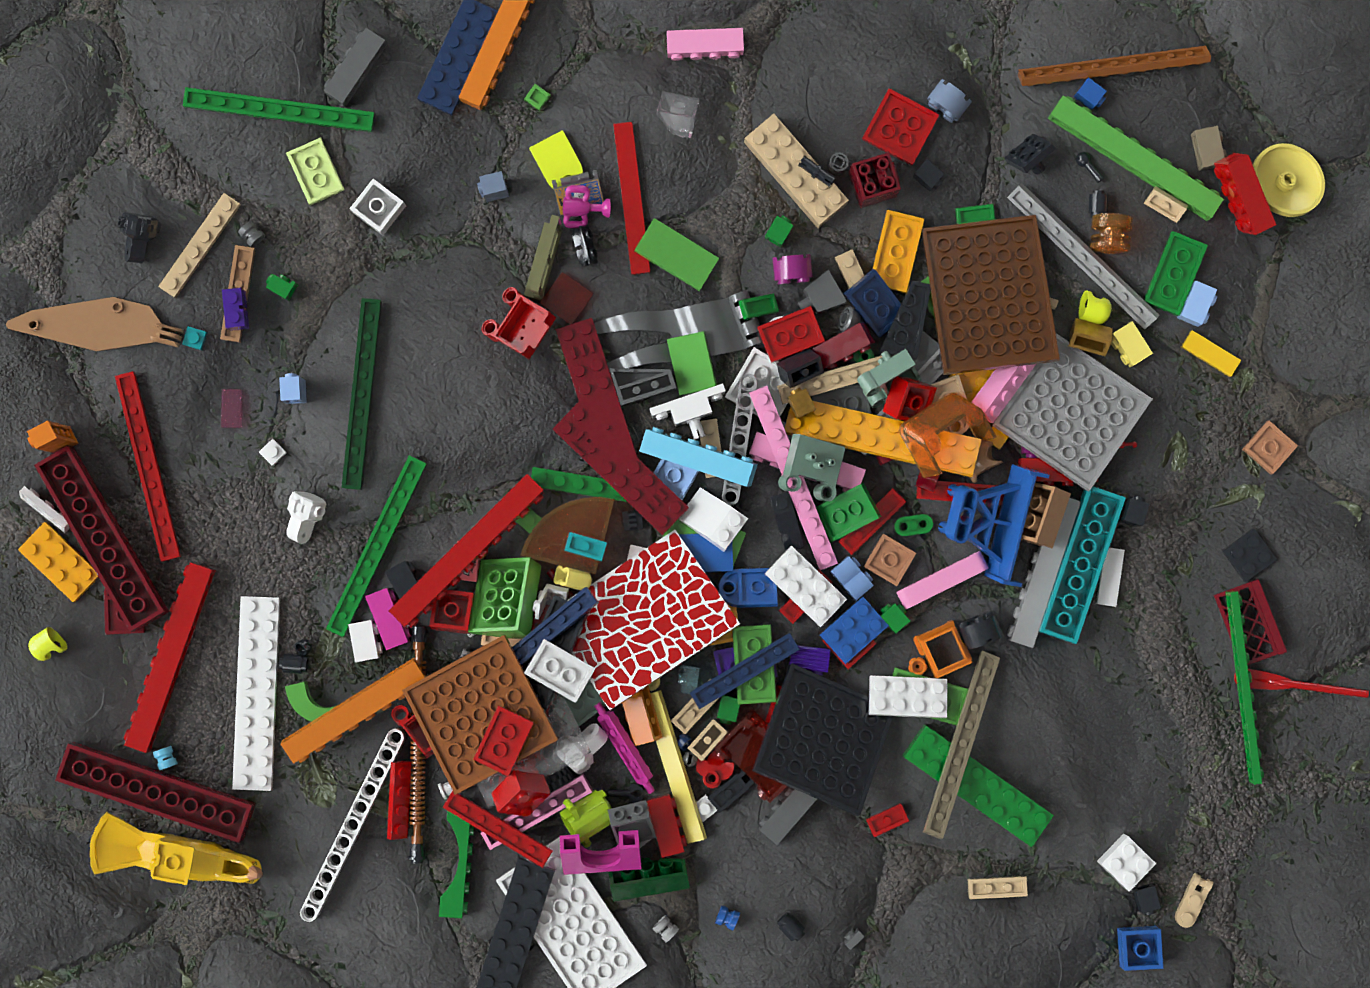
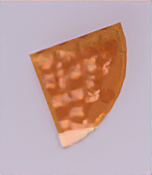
M589 497L569 501L556 507L545 515L533 528L525 541L520 556L597 574L599 560L564 550L569 532L605 542L615 499Z

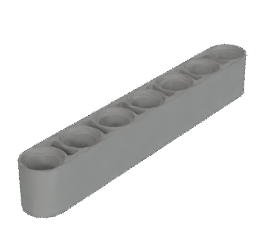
M745 374L740 379L729 451L739 453L741 456H746L754 407L749 392L756 390L757 379L752 374ZM744 378H753L754 385L751 388L745 387L743 385ZM748 396L751 399V404L748 407L742 406L740 404L741 397ZM740 415H745L748 418V423L745 426H741L737 422V418ZM737 434H742L745 437V442L741 445L736 444L734 441V437ZM724 480L723 502L728 505L736 504L740 497L741 485ZM733 491L736 494V499L728 501L725 494Z

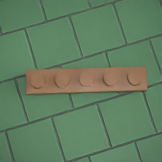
M235 245L228 289H244L246 291V300H248L256 249ZM223 318L220 339L241 343L243 329L233 331L226 329L225 318Z

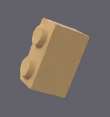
M713 719L688 749L703 761L728 732Z

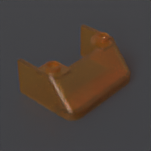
M956 392L946 394L903 422L900 426V435L924 478L942 474L933 457L941 449V441L937 434L963 417L975 438L985 441L996 437L982 409Z

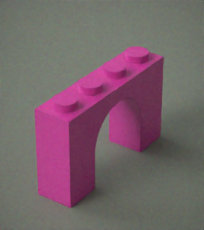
M638 830L619 831V844L605 851L585 849L581 846L579 834L560 836V855L564 875L641 869Z

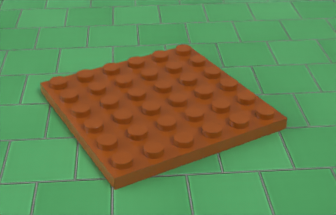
M506 635L495 639L402 690L455 795L498 773V771L473 760L498 705L535 722L517 762L559 740Z

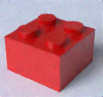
M446 590L447 594L440 601L437 599L433 603L430 628L432 630L470 634L468 630L474 593Z
M513 770L511 775L507 776L491 794L499 813L528 817L551 793L544 775Z

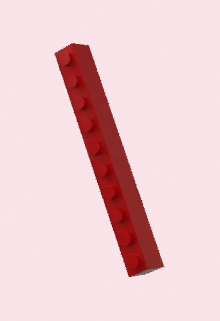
M526 474L388 611L406 629L409 627L413 628L419 622L418 618L423 613L427 614L433 608L432 604L437 599L440 601L447 594L446 590L451 585L454 587L460 582V576L464 572L468 573L474 568V562L478 558L483 559L489 551L487 549L492 544L496 546L502 540V535L506 531L510 532L516 526L515 522L520 517L523 519L530 512L529 508L533 504L537 505L542 501L544 490Z
M190 562L185 567L183 584L180 583L177 589V594L179 595L176 602L174 601L170 608V612H172L170 620H166L163 628L165 631L164 636L159 639L157 649H159L157 656L152 658L150 667H152L151 672L147 674L144 680V685H146L144 692L140 693L137 699L139 704L137 711H134L131 716V728L127 729L124 735V740H126L125 746L144 753L151 752L216 570Z

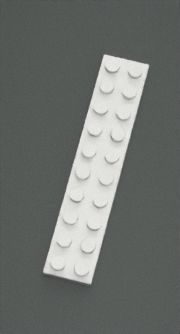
M241 596L232 787L234 790L271 791L273 788L281 598Z

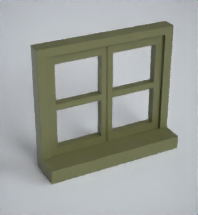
M552 215L550 223L544 222L524 292L525 297L543 301L563 231L559 216Z

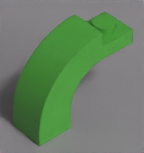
M307 681L285 686L291 706L300 716L312 722L336 707H323L317 704L310 695Z

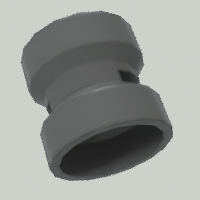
M840 152L833 154L828 164L829 170L835 175L843 174L849 163L847 156Z
M249 221L238 231L242 238L247 239V244L250 247H255L265 238V234L257 229V225L253 221Z

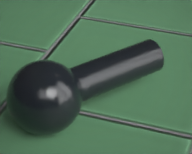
M1080 152L1076 156V163L1081 167H1085L1098 183L1104 179L1091 163L1089 153Z

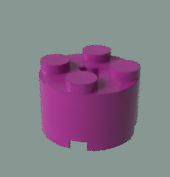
M807 254L806 258L803 255L782 256L780 261H777V257L772 258L774 281H778V285L791 283L790 280L797 279V283L808 282L812 278L811 254Z

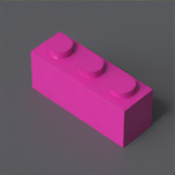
M385 588L365 596L386 650L410 642L409 637H411L409 628L406 629L388 611L397 601L394 590L390 591V588Z

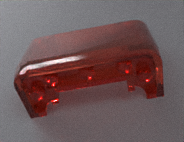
M750 710L714 749L722 760L732 759L758 785V796L762 800H767L771 803L787 786L752 771L768 723L755 711Z

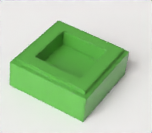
M534 84L524 100L540 111L551 97V94Z

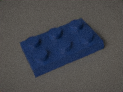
M875 269L868 272L844 293L878 338L890 329L901 303Z

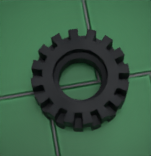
M567 765L545 776L550 793L574 779Z

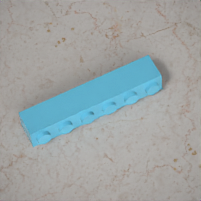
M657 427L646 429L640 452L746 487L752 485L758 465L753 463L752 458L746 456L738 458L735 457L734 452L724 450L722 453L716 451L717 447L706 444V447L701 446L699 441L688 438V441L681 439V435L675 433L667 435L663 433V429Z

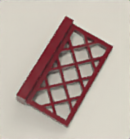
M1259 579L1251 580L1248 583L1213 595L1231 639L1230 625L1227 620L1228 611L1226 615L1224 609H1228L1221 604L1219 597L1225 596L1227 591H1237L1239 594L1241 589L1249 588L1251 595L1248 601L1242 599V602L1246 603L1242 614L1244 618L1253 621L1249 632L1243 630V632L1247 633V641L1251 635L1260 639L1256 650L1245 644V648L1254 651V655L1247 665L1287 652ZM1249 605L1255 607L1258 611L1255 619L1244 615ZM1256 623L1262 625L1265 629L1262 637L1251 633ZM1263 641L1271 645L1272 652L1264 654L1259 651Z

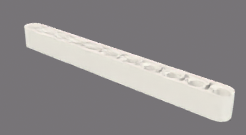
M394 728L386 735L301 908L300 916L304 921L311 922L320 915L391 770V762H395L406 740V733L403 729ZM393 732L400 733L401 740L399 742L393 741ZM385 749L392 752L393 756L389 760L383 756ZM376 767H381L384 770L382 777H378L375 774ZM368 784L375 787L374 794H369L366 791ZM359 802L366 804V811L362 812L358 809L357 805ZM350 819L358 822L357 829H352L349 826ZM341 837L349 839V846L341 844ZM332 855L340 856V864H335L332 861ZM324 872H329L332 875L331 881H326L323 878ZM319 889L323 892L324 896L322 899L315 896V890ZM307 907L314 909V916H309L306 913Z

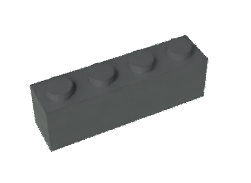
M367 28L359 32L356 37L357 42L353 47H349L345 54L346 58L336 66L332 79L329 78L324 85L325 94L344 107L347 106L387 46L383 38Z
M789 787L784 793L786 797L782 802L778 800L771 808L773 812L769 817L765 815L761 819L759 830L778 845L817 800L816 798Z

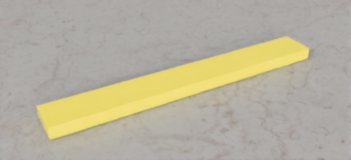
M660 690L650 693L663 738L656 740L673 797H675L687 843L704 840L707 836L662 692Z

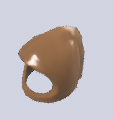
M981 441L973 477H970L973 483L977 482L978 475L1003 463L1001 460H995L992 457L993 442Z

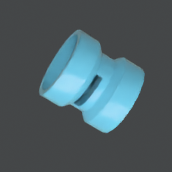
M172 746L153 752L154 758L158 761L159 771L178 764L176 758L172 755Z

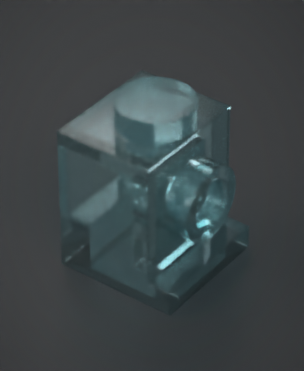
M680 665V669L684 670L683 673H679L678 684L682 685L681 693L690 694L691 691L697 688L700 667Z

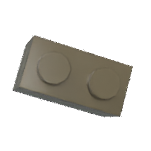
M1218 126L1195 130L1191 134L1199 171L1215 168L1214 162L1227 157L1226 150L1222 148L1223 135L1219 131Z

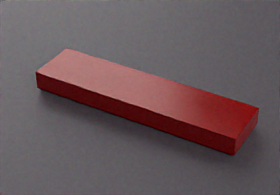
M892 488L876 504L881 517L843 536L838 542L850 555H853L906 501Z

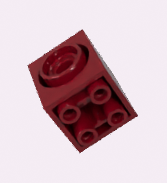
M889 152L852 163L848 172L860 208L895 198L901 189L898 172Z

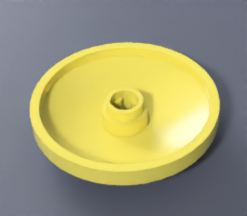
M1275 144L1262 151L1254 160V170L1272 212L1286 217H1298L1307 214L1320 203L1325 191L1324 175L1318 162L1306 150L1292 144Z

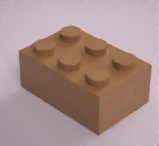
M1035 483L1021 540L1053 549L1071 494L1057 487Z

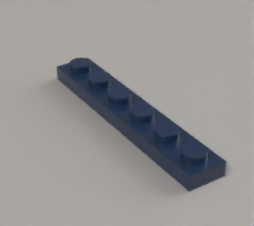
M588 587L583 588L512 647L521 666L534 657L544 639L551 643L599 603Z
M789 633L691 691L690 695L697 707L701 709L800 649Z

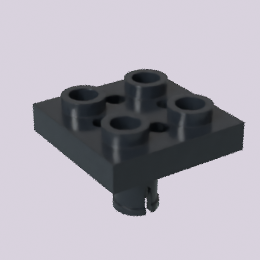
M1032 134L1026 137L1019 146L1013 148L1004 158L1008 164L1022 172L1028 173L1032 169L1034 174L1038 175L1042 173L1041 170H1045V166L1041 161L1052 153L1055 147L1049 141Z

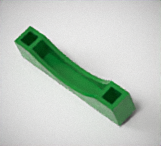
M447 810V820L452 826L458 842L459 862L451 885L440 897L439 917L463 918L464 913L468 912V902L465 901V896L469 894L470 890L467 874H471V863H468L469 855H472L473 843H470V836H474L475 827Z

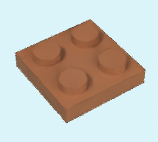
M1267 421L1242 450L1272 475L1298 445L1272 422Z
M882 534L863 567L897 586L916 553L887 535Z

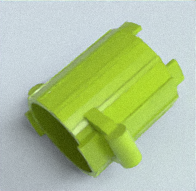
M594 790L574 804L570 799H565L563 804L566 809L559 812L571 835L579 834L580 843L586 848L591 845L590 837L611 824L608 809L612 808L605 797L607 795L603 790Z

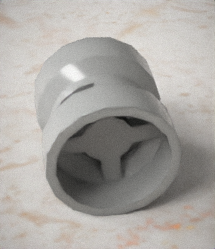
M666 915L652 928L662 936L665 943L679 930L676 925L670 923V919Z

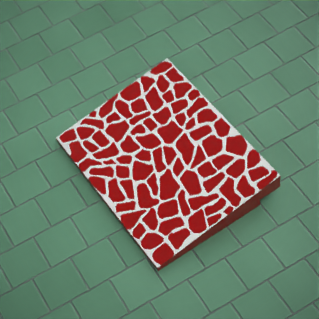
M673 530L590 585L588 589L599 603L590 610L572 655L595 668L589 680L609 711H611L739 626L740 623L677 531Z

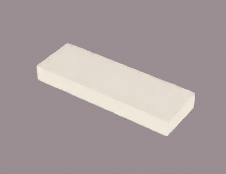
M1108 549L1100 573L1096 604L1116 607L1125 550Z

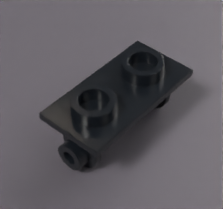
M579 226V228L573 229L572 237L575 247L582 246V249L576 251L579 264L582 267L589 266V263L598 264V253L593 246V234L589 227Z

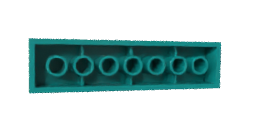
M1093 486L1089 492L1085 489L1083 490L1075 522L1038 632L1077 644L1126 499L1125 497Z

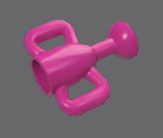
M571 185L567 187L565 191L566 197L563 198V223L565 227L576 229L579 226H586L588 224L587 214L589 211L602 212L605 217H610V199L604 200L602 204H590L588 202L590 190L587 186ZM571 193H584L583 198L572 197ZM571 216L582 217V221H569Z

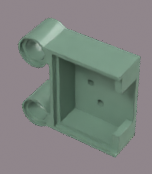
M906 349L893 357L890 356L888 351H884L881 354L882 358L878 360L879 365L857 378L872 408H878L886 402L893 378L902 376L917 381L922 380L914 367L916 364Z
M793 434L784 472L778 481L779 487L784 491L795 492L800 489L802 484L799 476L820 482V484L814 487V497L820 501H832L836 497L837 491L835 487L845 447L805 435ZM789 478L792 479V486L790 488L787 484ZM824 488L827 489V495L825 497L822 494Z

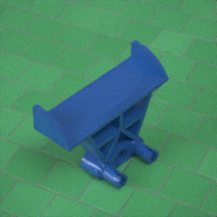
M1014 464L1011 466L1006 484L980 491L965 485L951 484L948 488L952 489V491L947 490L948 494L953 496L947 522L942 521L939 526L943 528L938 527V530L944 533L947 538L957 543H964L968 540L989 556L987 562L989 568L985 570L984 576L1005 585L1022 587L1023 583L1013 580L1011 577L1036 477L1049 478L1050 475ZM1004 494L999 518H995L1000 496ZM977 508L982 518L973 522ZM994 523H996L997 526L990 550L988 549V545Z

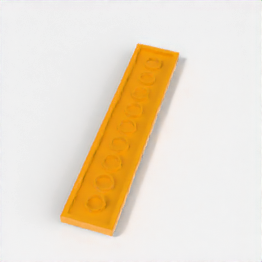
M812 401L816 408L815 411L797 419L790 407L784 428L787 435L801 434L840 445L847 449L973 477L982 439Z

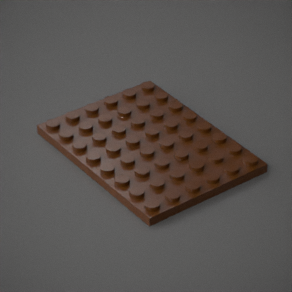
M1036 215L922 228L943 375L1057 362L1060 360Z

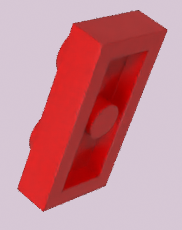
M901 803L866 818L873 837L909 822Z

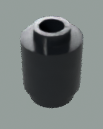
M1095 190L1093 194H1089L1088 213L1090 218H1106L1108 213V194H1105V191Z
M285 653L283 657H280L279 668L282 669L283 673L302 674V672H307L309 660L308 657L303 655Z
M787 912L777 921L779 929L790 941H799L805 935L803 932L805 927L793 914L790 915Z

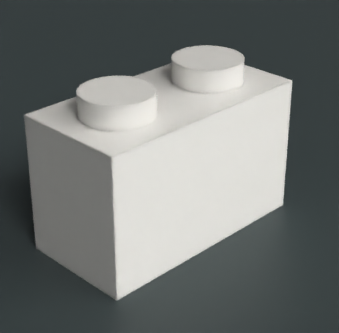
M374 620L348 624L355 662L380 658L383 649L381 642L377 640L379 630Z

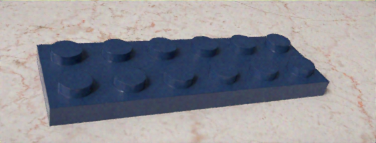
M463 0L417 97L419 101L453 116L460 101L459 95L498 13L497 10L475 0Z

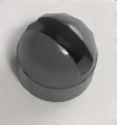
M691 751L683 754L682 759L685 766L692 767L696 765L698 761L697 756ZM689 754L693 755L691 764H687Z

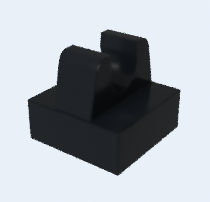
M637 510L622 512L624 531L643 529L642 515Z

